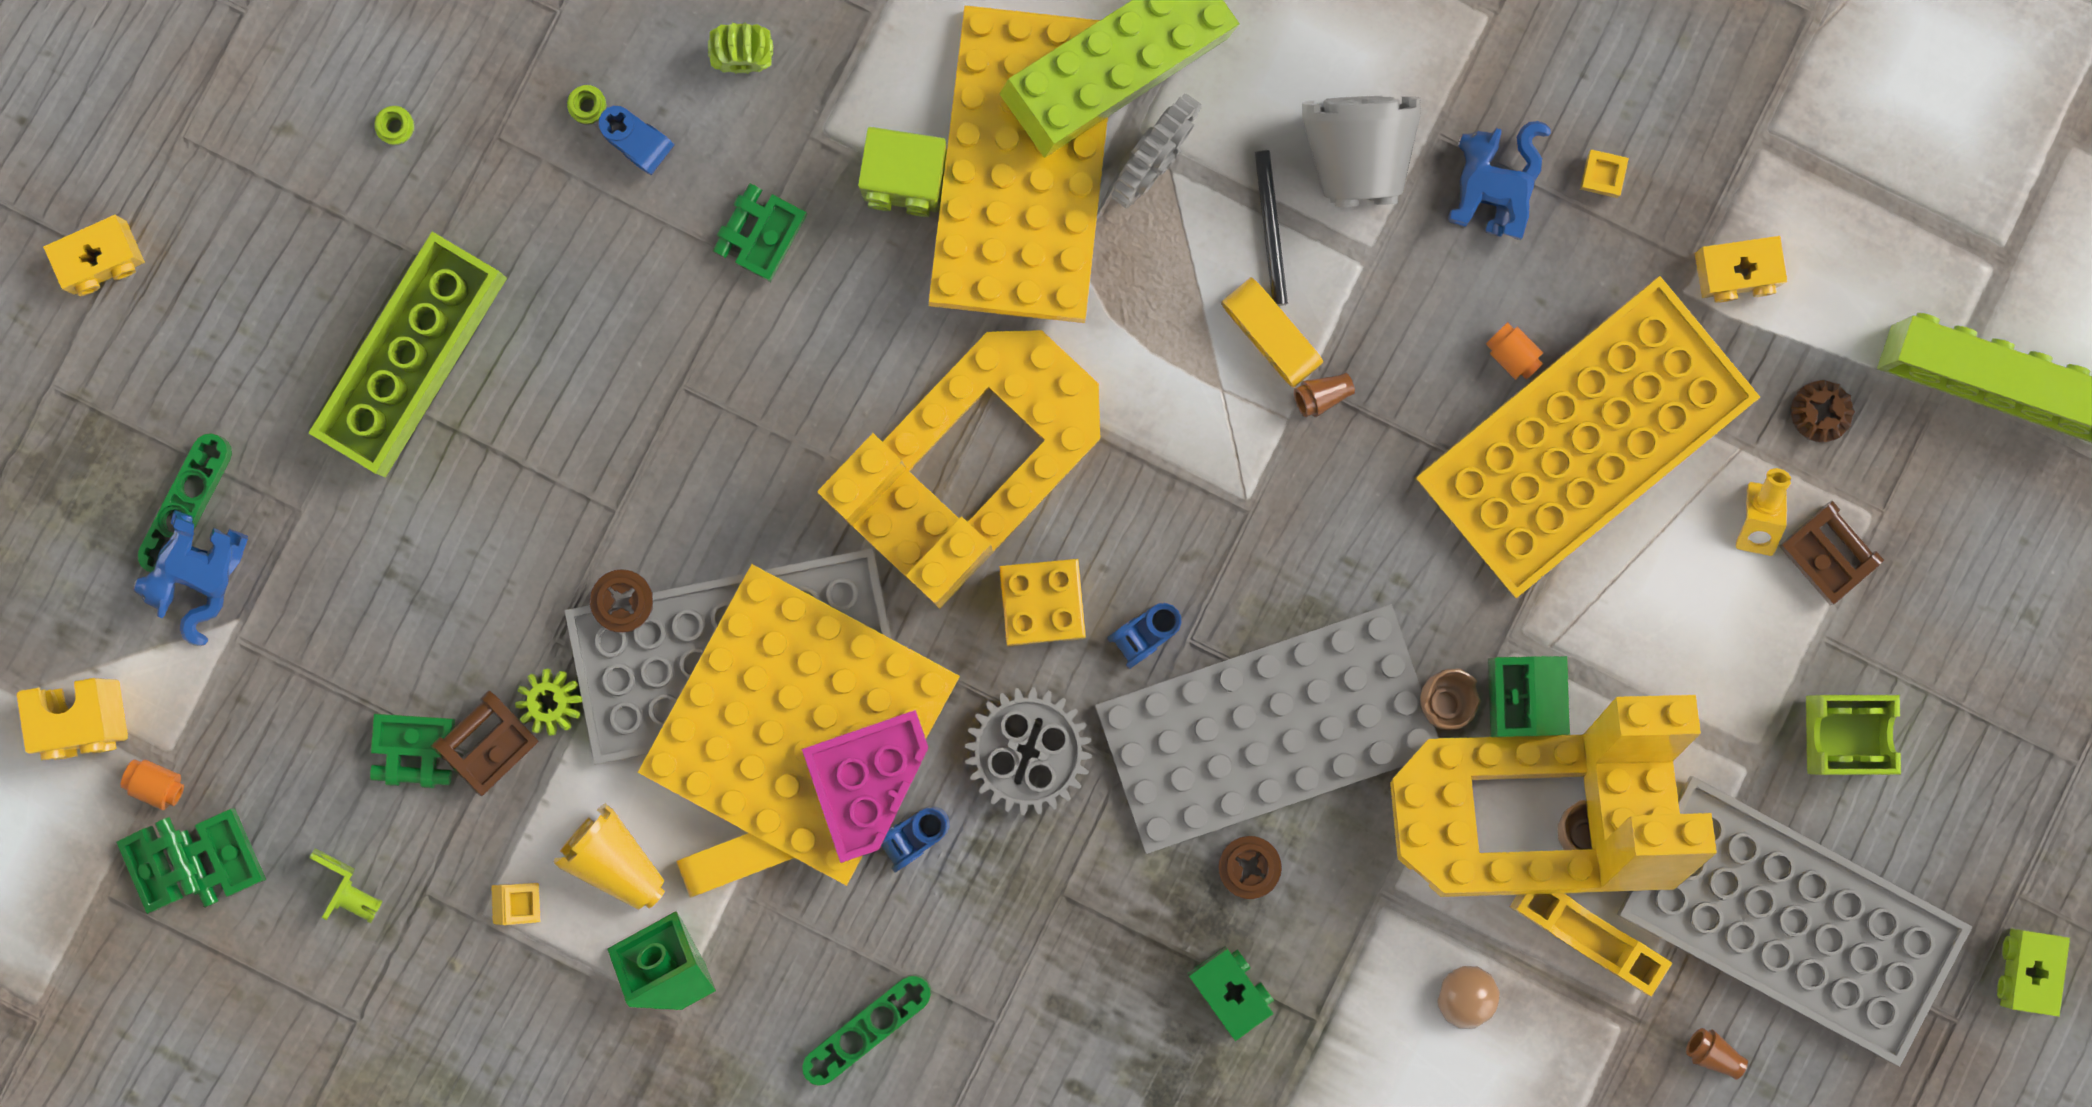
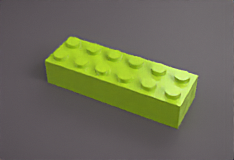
M1131 0L1009 78L999 94L1045 158L1226 41L1240 23L1224 0Z
M432 231L308 434L373 473L386 478L501 290L507 277Z
M1917 313L1916 316L1912 315L1891 325L1877 370L2092 443V376H2089L2091 372L2089 369L2074 364H2067L2066 367L2052 363L2053 358L2041 352L2030 351L2029 354L2016 351L2014 350L2015 344L2006 340L1992 338L1990 342L1978 338V332L1968 327L1956 325L1952 329L1940 325L1939 318L1926 313Z

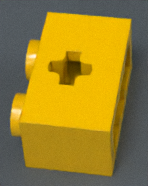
M112 215L43 246L61 288L78 296L88 295L97 291L100 288L99 283L112 277L114 280L126 278L136 272L135 267L145 263L127 221L117 215ZM96 251L102 253L97 257V265L90 263L96 259L94 254Z
M1780 236L1704 246L1695 252L1702 298L1714 297L1715 303L1737 300V293L1752 291L1753 297L1773 295L1777 293V287L1788 282ZM1740 265L1741 269L1748 268L1749 274L1745 277L1741 273L1735 274L1734 268Z

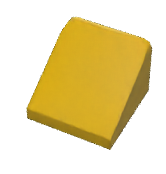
M539 883L492 885L493 924L511 925L540 922Z

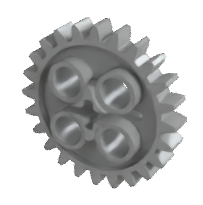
M1184 93L1175 104L1173 103L1171 107H1168L1163 112L1154 127L1151 126L1131 150L1133 156L1118 176L1120 181L1114 187V191L1111 194L1112 199L1127 209L1135 203L1138 197L1140 198L1141 195L1144 196L1158 176L1163 175L1182 150L1179 148L1195 125L1192 122L1198 116L1201 103L1187 93Z
M1032 687L1028 698H1023L1019 688H1016L1015 700L1009 701L1007 696L1001 693V706L997 708L988 701L986 705L991 714L988 717L981 714L975 715L982 724L981 728L968 729L969 733L977 737L976 742L965 744V748L975 751V757L969 758L965 763L977 765L978 770L970 778L971 780L983 778L985 783L981 786L979 792L981 794L991 789L994 792L991 804H995L1001 798L1006 799L1005 811L1009 812L1014 803L1020 804L1021 815H1025L1028 805L1031 804L1034 805L1036 812L1041 814L1042 803L1046 801L1055 810L1057 809L1055 797L1060 795L1067 801L1071 799L1066 790L1069 785L1078 789L1082 787L1075 779L1076 774L1089 773L1086 768L1080 765L1081 760L1092 758L1091 754L1083 752L1081 746L1090 743L1091 738L1079 737L1078 733L1087 725L1086 723H1073L1072 719L1076 716L1077 709L1071 710L1068 713L1062 710L1066 699L1062 698L1055 705L1050 703L1051 691H1048L1042 700L1037 699V692L1034 687ZM1015 714L1022 715L1028 722L1027 732L1018 738L1010 736L1005 729L1007 719ZM1042 718L1043 723L1035 743V749L1040 751V755L1038 758H1030L1022 782L1017 785L1014 783V778L1022 759V753L1017 751V747L1019 744L1026 745L1035 720ZM1058 728L1064 733L1065 743L1062 748L1056 751L1045 748L1042 743V735L1047 729ZM1002 751L1010 753L1015 761L1013 770L1004 775L995 772L992 767L994 755ZM1036 765L1048 767L1052 774L1050 783L1042 788L1033 786L1029 781L1031 768Z

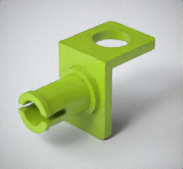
M314 848L309 857L310 859L344 876L322 918L327 920L334 908L338 909L340 906L371 923L383 901L351 886L352 881H350V878L355 868Z

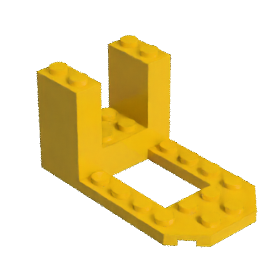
M1042 330L986 332L883 442L872 433L817 493L927 598L941 609L1100 440L1099 383ZM990 389L1033 429L1044 442L967 522L962 516L958 518L910 471L971 406Z
M1696 695L1616 697L1583 735L1428 739L1390 782L1398 860L1410 871L1413 869L1429 883L1428 886L1440 897L1676 889L1717 853L1712 813L1680 814L1673 761L1701 734ZM1584 778L1592 849L1479 853L1472 780Z

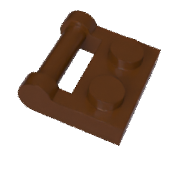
M1833 500L1823 506L1811 519L1779 545L1782 551L1829 605L1837 603L1884 561L1877 551L1872 552L1840 516L1838 513L1840 508ZM1825 523L1860 561L1855 569L1820 530Z
M489 690L480 698L482 703L444 739L439 737L431 745L437 754L479 796H483L539 742L501 700ZM495 714L500 719V722L461 758L455 749L488 717Z

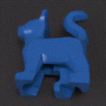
M1540 121L1528 122L1521 127L1516 138L1518 151L1527 162L1522 171L1490 166V162L1499 148L1501 129L1495 128L1492 133L1477 131L1470 134H1462L1458 146L1464 153L1466 163L1459 180V207L1450 211L1448 216L1449 222L1466 227L1471 218H1473L1479 203L1496 207L1495 218L1488 221L1485 233L1499 237L1504 234L1517 240L1523 239L1529 219V200L1535 180L1542 168V157L1532 144V139L1535 136H1549L1551 134L1550 127Z
M175 510L171 519V524L175 528L173 535L160 550L154 570L147 576L138 578L135 581L134 591L142 597L146 604L157 609V616L160 618L165 616L169 605L173 601L175 583L186 585L206 595V605L189 610L180 623V632L183 639L189 644L203 646L208 642V638L196 630V625L199 622L215 618L222 609L230 574L241 562L248 535L231 529L228 530L227 534H224L220 530L213 528L210 534V541L213 545L208 552L192 546L194 537L192 516Z

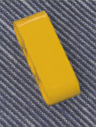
M1252 277L1221 301V305L1227 314L1292 388L1296 387L1323 364V360L1315 348L1263 287Z
M747 833L676 862L691 898L794 857Z

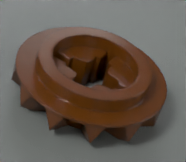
M1826 380L1814 381L1803 386L1796 393L1791 405V417L1794 426L1801 435L1815 442H1830L1840 438L1851 427L1852 418L1855 413L1851 402V395L1846 393L1840 384ZM1831 398L1829 411L1836 418L1825 417L1816 425L1818 410L1812 404L1821 405Z
M613 570L599 578L592 588L590 595L591 611L597 622L604 628L613 632H631L645 624L652 612L653 592L647 581L639 574L630 570ZM611 588L623 595L631 592L633 589L635 590L629 599V603L632 606L631 609L634 611L633 614L623 608L617 611L614 610L611 614L609 613L616 603L613 597L614 594L610 591Z
M1244 836L1233 840L1223 850L1218 865L1220 878L1224 886L1234 895L1244 899H1257L1270 893L1279 882L1282 871L1281 859L1277 850L1271 843L1256 836ZM1259 852L1260 855L1257 858L1256 866L1265 876L1262 878L1259 875L1250 874L1247 878H1244L1242 883L1239 882L1242 877L1243 868L1235 860L1236 857L1249 861Z

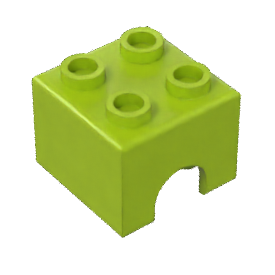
M868 127L858 184L863 200L868 201V207L880 211H891L892 205L906 207L907 214L918 217H929L930 211L938 212L941 203L947 154L946 140L940 137Z
M1807 695V774L1901 775V753L1896 751L1893 741L1894 721L1896 717H1900V695Z

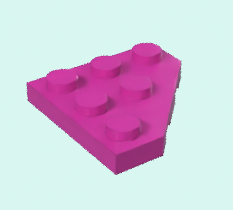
M916 710L802 749L840 863L879 850L929 749Z

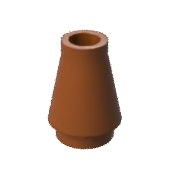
M1348 373L1305 380L1301 382V386L1294 389L1297 407L1304 417L1311 415L1318 417L1345 398L1355 394V387Z
M1700 1028L1688 1042L1686 1054L1692 1058L1693 1064L1728 1075L1735 1080L1745 1073L1748 1060L1731 1047L1715 1030L1707 1031L1704 1028Z

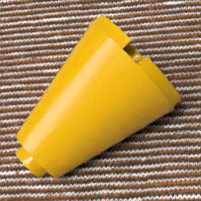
M605 803L597 809L601 814L597 820L593 822L588 817L561 848L560 852L565 857L555 858L553 862L561 870L637 910L644 906L650 909L660 900L665 892L661 888L664 879L613 808Z

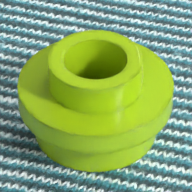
M582 85L575 88L567 100L569 114L575 121L581 124H593L599 121L601 113L607 107L603 93L591 85ZM586 99H591L594 101L593 109L588 112L582 111L581 103Z
M388 106L377 114L374 128L377 136L383 142L390 145H400L412 136L414 121L411 114L404 108ZM394 120H400V130L394 133L390 132L389 124Z

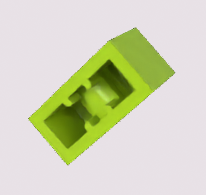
M2011 928L2010 936H2006L2002 948V955L2006 960L2005 973L2000 976L1997 985V996L2001 999L2000 1006L2012 1010L2060 1017L2070 938ZM2026 968H2036V974L2026 975Z

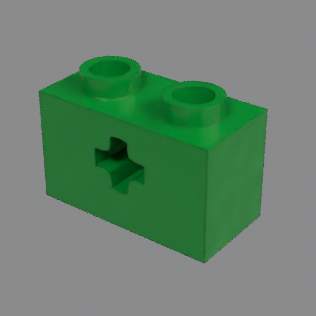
M1224 946L1187 974L1232 1038L1237 1041L1274 1014L1268 1006L1274 999L1261 981L1255 986L1245 973L1251 967L1237 949L1231 953ZM1230 981L1234 985L1243 984V987L1239 990L1242 997L1237 1001L1232 996L1224 998V995L1228 992L1225 985Z

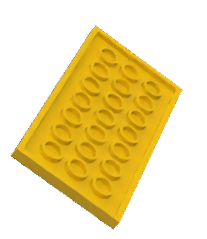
M964 6L929 306L1085 323L1108 117L1044 158L999 93L1009 78L1100 20Z
M1658 276L1418 474L1415 479L1513 597L1517 598L1745 411L1760 396L1662 277Z

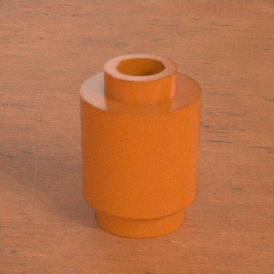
M1508 322L1486 343L1492 350L1489 354L1515 380L1520 375L1527 380L1543 365L1538 359L1543 352L1518 326L1514 329Z
M136 759L132 760L124 771L120 787L127 790L129 796L161 810H165L169 805L175 806L184 791V784L180 783V774L146 759L142 762Z

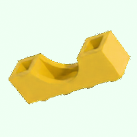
M1565 893L1516 895L1509 906L1646 995H1653L1672 965V962L1602 920Z

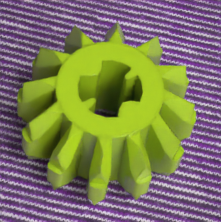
M733 22L730 25L721 24L710 31L708 40V57L710 58L711 67L723 73L733 72L735 74L760 72L770 67L773 57V40L771 39L770 30L758 24L750 25L746 22L743 24Z
M543 669L542 682L538 676L530 674L528 675V681L533 688L519 686L518 692L526 695L527 701H517L515 707L519 709L528 708L529 711L522 715L520 721L528 723L535 718L532 726L534 733H540L546 723L548 735H556L557 722L562 729L569 730L571 729V724L566 716L580 718L581 712L571 707L572 703H582V696H571L570 694L577 689L579 684L577 681H571L563 686L567 678L566 672L559 671L553 681L551 669ZM550 691L555 693L553 700L558 705L556 709L549 708V713L544 711L546 704L541 700L543 695L551 696Z

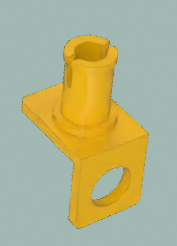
M1779 468L1770 469L1766 474L1763 484L1748 483L1746 520L1736 540L1737 549L1768 556L1774 555L1787 526L1786 491L1791 484V476L1785 470ZM1763 531L1768 533L1771 539L1760 544L1752 542L1748 536L1753 532Z

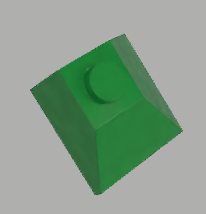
M677 911L607 949L625 1001L629 1007L683 1010L716 991L706 963Z

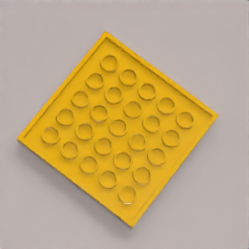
M751 564L637 773L847 886L863 856L840 863L802 749L914 710L917 712L925 738L927 739L960 676Z

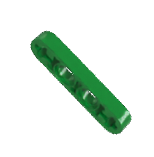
M210 433L198 437L194 442L139 548L138 562L147 572H152L155 568V565H152L154 558L149 556L151 550H160L165 541L157 538L159 533L169 538L173 535V532L166 525L167 516L171 512L180 510L182 513L192 516L195 530L231 460L232 448L225 438ZM217 442L216 449L221 452L218 459L211 457L205 467L213 470L211 476L204 471L194 469L195 463L204 466L208 458V454L204 452V447L206 445L213 446ZM197 475L203 480L204 489L199 496L190 498L184 490V485L188 478Z
M916 974L902 978L824 1040L804 1059L802 1070L806 1080L817 1086L830 1083L911 1019L930 1000L931 986L923 976ZM907 983H910L912 986L920 984L923 987L920 993L923 1000L919 1003L914 999L908 1001L902 1007L908 1013L905 1016H901L897 1005L889 1000L888 997L895 994L898 1001L906 994L905 985ZM885 1006L892 1011L894 1021L890 1027L881 1029L873 1024L871 1014L875 1008ZM847 1031H855L860 1034L863 1039V1046L860 1051L848 1053L843 1050L840 1044L841 1036ZM832 1043L837 1055L846 1062L843 1065H839L838 1059H835L829 1064L827 1068L829 1075L826 1077L822 1073L812 1074L811 1069L814 1066L812 1058L817 1057L820 1061L824 1060L832 1053V1051L826 1048V1046Z

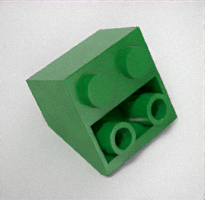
M1567 656L1488 658L1490 737L1570 735Z

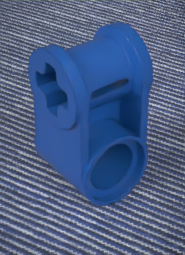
M611 106L606 108L600 115L599 128L604 138L621 151L632 163L649 175L655 172L675 145L656 128L648 123H644L624 107ZM624 118L623 123L626 130L623 133L616 130L611 134L613 130L610 122L612 120L620 122Z
M1159 603L1138 618H1133L1109 635L1107 640L1117 645L1127 659L1126 666L1130 670L1179 631L1181 615L1173 605ZM1161 609L1169 610L1175 616L1176 623L1172 630L1168 632L1157 631L1153 626V616ZM1127 635L1131 638V640L1138 648V652H1136L1133 649V647L1126 639Z
M936 806L926 807L906 821H901L889 829L881 846L893 863L892 870L894 873L924 854L923 851L940 841L947 834L950 828V820L943 809ZM933 814L940 819L941 830L937 835H928L922 831L921 820L924 815Z

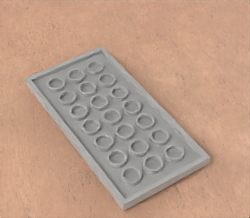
M873 548L764 570L891 639ZM746 574L653 592L652 612L645 624L631 632H613L604 628L594 618L590 605L565 610L594 765L648 754ZM631 597L616 600L613 609L609 613L611 614L614 610L617 611L623 608L633 614L634 611L629 603Z
M1392 604L1095 705L1146 854L1405 766L1428 739H1438L1435 727L1429 723L1423 713L1420 703L1422 690Z
M1690 776L1678 797L1680 814L1712 813L1717 853L1674 890L1629 891L1617 915L1900 1067L1972 926L1694 776Z

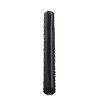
M1270 150L1255 152L1271 295L1278 306L1288 304L1271 155Z

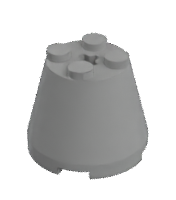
M1383 96L1327 98L1323 101L1324 107H1320V104H1314V101L1302 102V119L1325 197L1330 198L1331 203H1335V206L1338 207L1358 206L1359 199L1367 198L1370 201H1374V204L1377 205L1398 203V195L1403 194L1420 120V97L1401 96L1402 104L1399 103L1398 99H1394V97Z

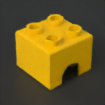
M1078 559L999 566L1007 647L1086 638Z
M89 678L74 681L75 701L70 709L66 705L62 688L40 690V687L18 691L17 701L25 751L29 754L40 753L41 761L77 757V749H80V754L117 750L116 742L128 739L119 680Z

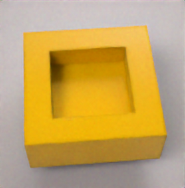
M1591 149L1587 155L1580 190L1618 198L1621 195L1629 158Z

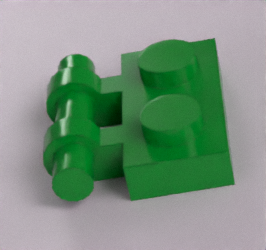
M749 183L744 194L737 196L733 204L736 208L726 227L722 225L716 236L719 239L712 252L726 259L732 246L741 249L735 261L736 265L771 283L807 217V213L773 194L765 207L757 204L756 202L763 190ZM750 215L757 218L758 221L747 238L739 233Z
M374 714L371 753L386 754V766L372 765L370 779L372 781H385V784L389 786H399L400 782L419 783L422 788H434L435 785H450L452 771L437 769L436 760L440 756L431 745L439 737L444 739L455 728V719ZM401 756H422L421 768L402 767Z
M231 808L196 824L195 827L201 838L199 841L193 843L188 830L181 832L184 842L181 843L189 863H194L198 872L195 878L201 890L193 894L199 895L204 908L219 902L213 889L216 885L221 884L226 897H229L266 880L235 808ZM204 852H207L215 870L214 873L207 875L199 857Z
M170 817L155 823L160 838L157 837L152 825L116 842L146 914L182 899L183 896L177 884L179 882L185 896L201 890L195 878V875L198 874L194 863H189L181 843L184 842L180 830H175ZM164 850L167 851V854H168L169 859H170V861H171V863H172V866H173V868H174V871H172L171 868H170V865H169V863H168V861H167V858H166V856H165V854H164Z

